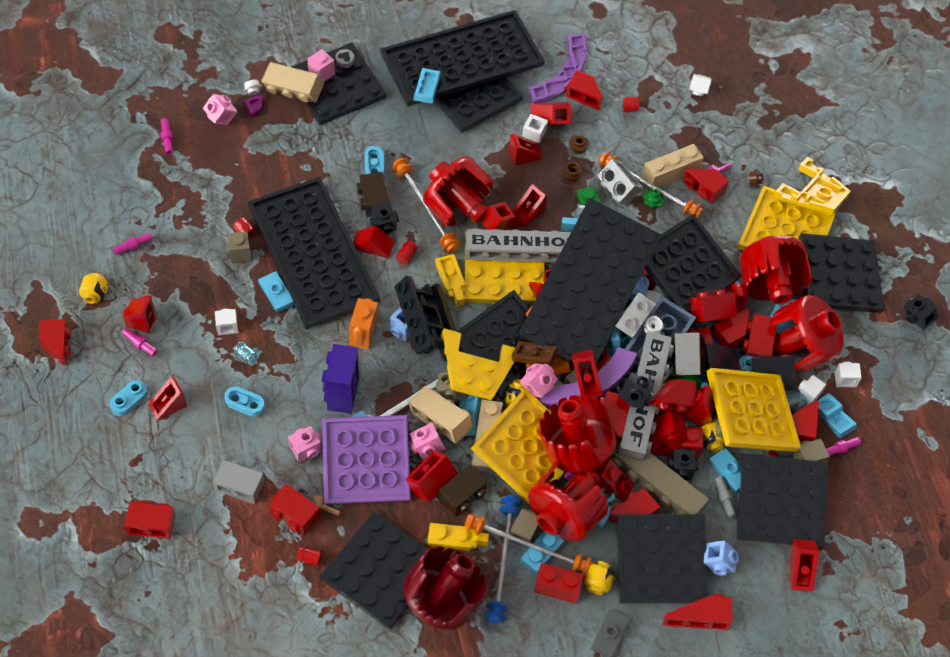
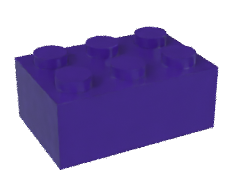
M333 344L332 351H328L326 357L327 370H323L322 382H324L323 392H325L324 402H327V410L352 414L360 380L358 348Z

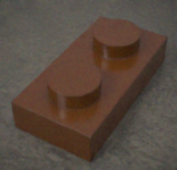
M519 341L511 357L514 362L547 364L551 367L557 356L558 349L555 346L546 345L543 347Z

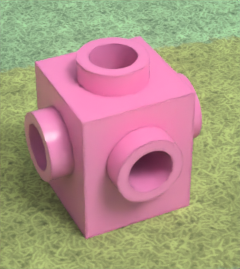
M213 94L203 107L211 121L215 124L226 126L238 112L231 104L230 98L225 95Z
M533 364L526 370V375L520 380V383L535 397L542 398L554 388V383L558 378L553 374L554 370L549 365Z
M432 422L409 433L413 441L409 444L414 454L419 453L422 460L426 459L434 450L440 452L445 449Z
M311 425L306 428H300L294 434L288 436L289 447L299 463L306 459H312L321 452L323 440L318 431L314 432Z

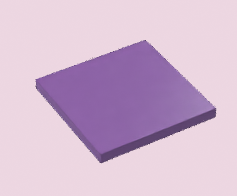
M407 415L322 418L325 505L411 501L410 486L405 480L410 475Z

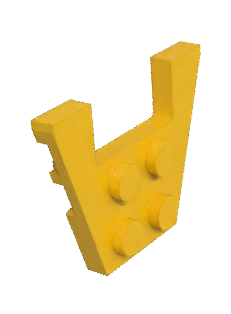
M807 157L800 164L798 170L812 177V181L802 192L783 183L775 191L773 197L833 215L848 198L850 190L834 177L829 178L823 173L824 169L822 167H816L812 164L813 160Z
M443 329L441 337L445 346L444 354H446L448 362L447 370L451 390L492 400L514 363L511 355L515 348L502 345L499 362L460 352L461 333Z

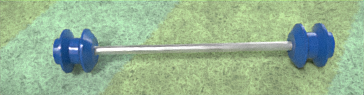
M507 495L501 499L502 504L505 506L500 508V512L508 516L505 531L507 534H510L512 517L519 515L521 511L518 507L522 505V501L515 495ZM504 538L496 601L486 604V608L490 612L485 613V618L489 619L488 621L493 624H501L502 621L507 619L503 612L507 611L508 607L500 602L508 538Z

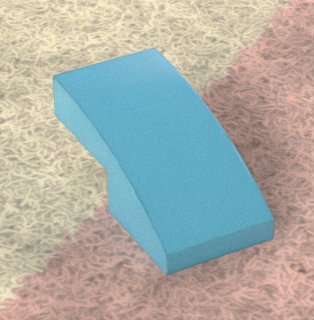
M830 393L817 400L819 401L818 414L840 439L856 429V423L842 411L843 405Z

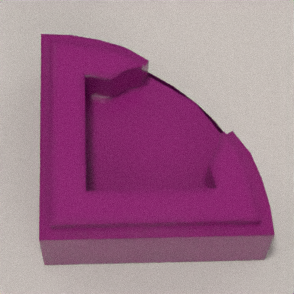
M262 94L244 100L251 118L258 115L263 108Z

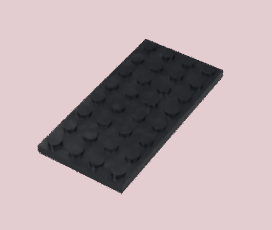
M516 10L380 49V54L407 107L422 103L414 100L422 68L441 71L435 99L545 66L543 56Z
M321 177L247 202L305 330L354 312L358 298H369L374 302L380 303V296Z
M589 197L517 336L543 347L546 345L557 347V357L572 365L571 354L592 350L595 364H597L661 234Z

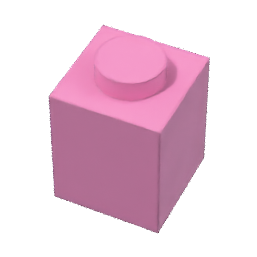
M321 49L308 58V70L311 73L318 74L324 82L335 75L334 60Z

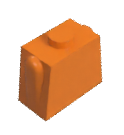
M358 298L349 325V345L369 350L379 319L378 302H374L369 298Z

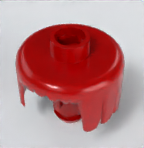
M469 156L460 157L451 164H448L446 161L441 162L429 175L432 182L424 193L423 202L445 226L451 227V225H456V221L453 219V212L456 207L466 217L470 216L472 222L478 223L488 210V205H483L484 198L481 193L487 196L490 193L488 187L490 189L493 188L494 180Z
M784 235L766 236L747 246L740 255L739 265L746 291L753 298L755 295L758 300H763V293L766 301H772L777 305L786 304L794 296V288L796 293L800 294L802 292V284L804 289H806L809 283L812 282V273L806 247L795 237Z
M805 295L779 308L773 314L772 327L789 320H794V323L797 324L775 336L773 347L777 354H793L804 348L810 350V355L794 364L795 369H801L802 371L811 370L835 359L842 352L844 336L841 320L838 314L821 298L814 295Z
M581 394V402L577 395L570 396L569 400L561 398L558 401L559 409L555 403L550 406V413L546 410L543 413V418L539 421L538 430L546 456L552 465L555 462H560L556 468L570 473L591 471L604 464L615 450L616 434L606 405L593 396H590L589 400L587 395Z
M555 462L530 488L528 493L529 504L532 510L538 514L536 521L545 532L550 535L557 534L559 537L573 542L582 541L607 515L609 508L608 503H606L607 498L604 494L601 496L600 478L593 470L575 474L563 488L555 489L558 486L557 479L552 480L555 475L553 470L560 463Z

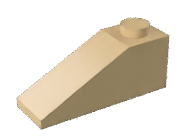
M481 401L475 443L501 415L503 402ZM474 452L473 467L493 470Z

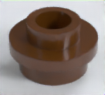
M577 135L571 138L569 145L573 152L580 154L588 148L589 143L584 136Z
M569 162L564 167L563 174L569 180H577L582 175V168L576 162Z
M759 169L750 171L749 181L751 187L759 188L760 184H763V173H759Z

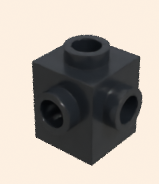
M389 201L370 207L371 218L369 221L371 226L376 225L387 235L397 231L399 217L397 212L392 210Z
M920 294L909 299L904 306L905 318L909 323H915L922 330H925L938 319L937 309L929 298L922 297Z
M632 372L618 397L625 400L631 407L641 409L645 403L649 405L655 394L651 391L655 384L651 383L648 378L638 376Z
M687 448L674 449L672 457H668L667 466L684 480L692 481L695 471L699 469V459L695 458V450Z

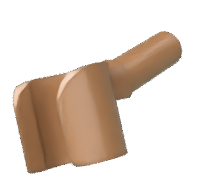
M313 496L312 503L317 505L320 511H327L339 516L341 511L324 505V498L322 496Z

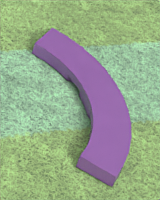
M584 33L568 35L566 37L568 45L566 63L553 79L529 87L528 92L532 103H544L560 96L567 91V85L576 70L582 72L587 52Z
M617 348L610 361L597 372L602 394L613 389L614 385L628 374L638 357L637 353ZM578 382L554 385V388L549 393L545 394L542 398H536L544 406L550 407L554 403L559 406L558 401L561 398L569 400L570 396H580L581 393Z

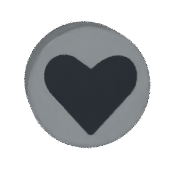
M347 49L338 51L336 54L337 65L342 68L351 67L354 64L353 52Z

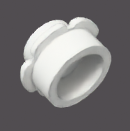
M249 80L244 84V92L250 96L259 94L262 88L258 80Z
M651 316L643 322L646 333L648 331L660 334L664 327L661 319L657 316Z

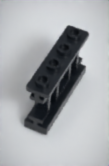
M406 276L394 288L417 354L423 352L429 354L437 348L444 361L447 362L441 333L443 329L455 332L457 330L442 286L437 283L432 286L426 284L421 289H418L415 286L414 280L410 276ZM425 315H428L430 322H427Z

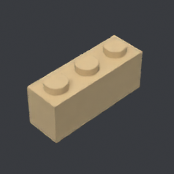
M272 62L269 63L261 81L266 90L272 94L281 93L288 98L296 97L303 102L311 101L315 103L324 85L323 80L318 74Z
M695 144L689 145L644 163L642 178L658 188L684 178L685 171L688 168L701 169L704 157Z
M425 386L408 401L412 415L426 424L432 422L437 432L455 444L473 428L470 413L466 409L457 407L452 400L442 397L437 390H431Z

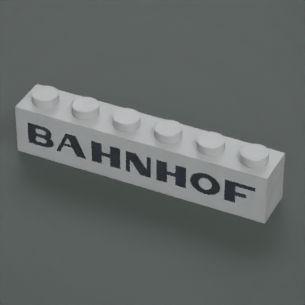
M467 229L466 260L555 263L571 232Z
M647 331L636 375L644 376L651 383L655 384L651 392L656 394L665 384L662 383L663 376L667 377L670 365L666 364L667 357L671 358L674 345H670L672 337ZM646 403L641 409L629 407L618 454L643 460L645 454L650 453L652 442L648 440L650 434L654 435L656 422H653L654 414L658 415L659 413L658 407L649 406Z

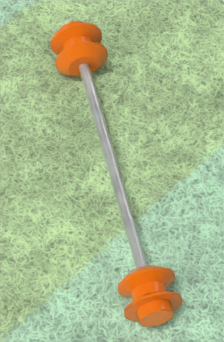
M610 151L603 153L599 159L600 168L606 166L611 159L618 160V156L611 157ZM632 173L641 183L652 189H658L662 195L683 206L684 216L694 214L699 219L704 210L702 209V203L695 205V199L684 203Z
M407 158L397 159L392 166V170L396 172L397 178H407L443 235L439 240V245L444 246L443 251L445 253L456 252L461 244L460 240L456 239L455 233H445L433 212L423 202V196L409 176L413 171V166L409 165V160Z
M475 511L473 515L468 514L464 525L468 528L467 532L471 529L475 530L476 536L481 534L484 529L572 564V571H580L584 576L589 565L594 564L590 561L591 557L587 560L583 559L582 553L578 554L573 560L486 526L485 515L478 518Z

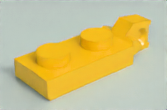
M451 254L436 258L435 264L449 298L454 297L457 307L465 305L463 294L466 292V284L455 255Z
M430 523L427 546H444V548L451 547L457 550L471 551V549H476L477 546L488 547L489 534L481 533L476 536L475 530L471 529L467 532L468 528L464 526Z

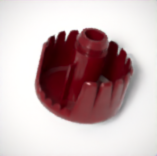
M444 546L431 547L422 554L406 576L403 585L404 596L410 609L423 622L438 629H457L470 619L485 600L487 592L486 578L483 574L480 575V568L478 566L474 567V561L463 552L456 551L451 556L454 551L451 547H447L445 550H443Z

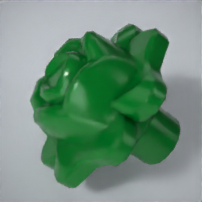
M658 189L646 190L645 194L642 195L644 204L651 208H660L665 203V199Z

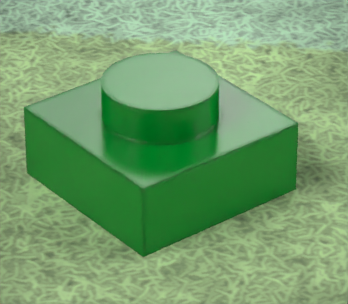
M595 186L576 190L579 205H586L589 197L600 202Z

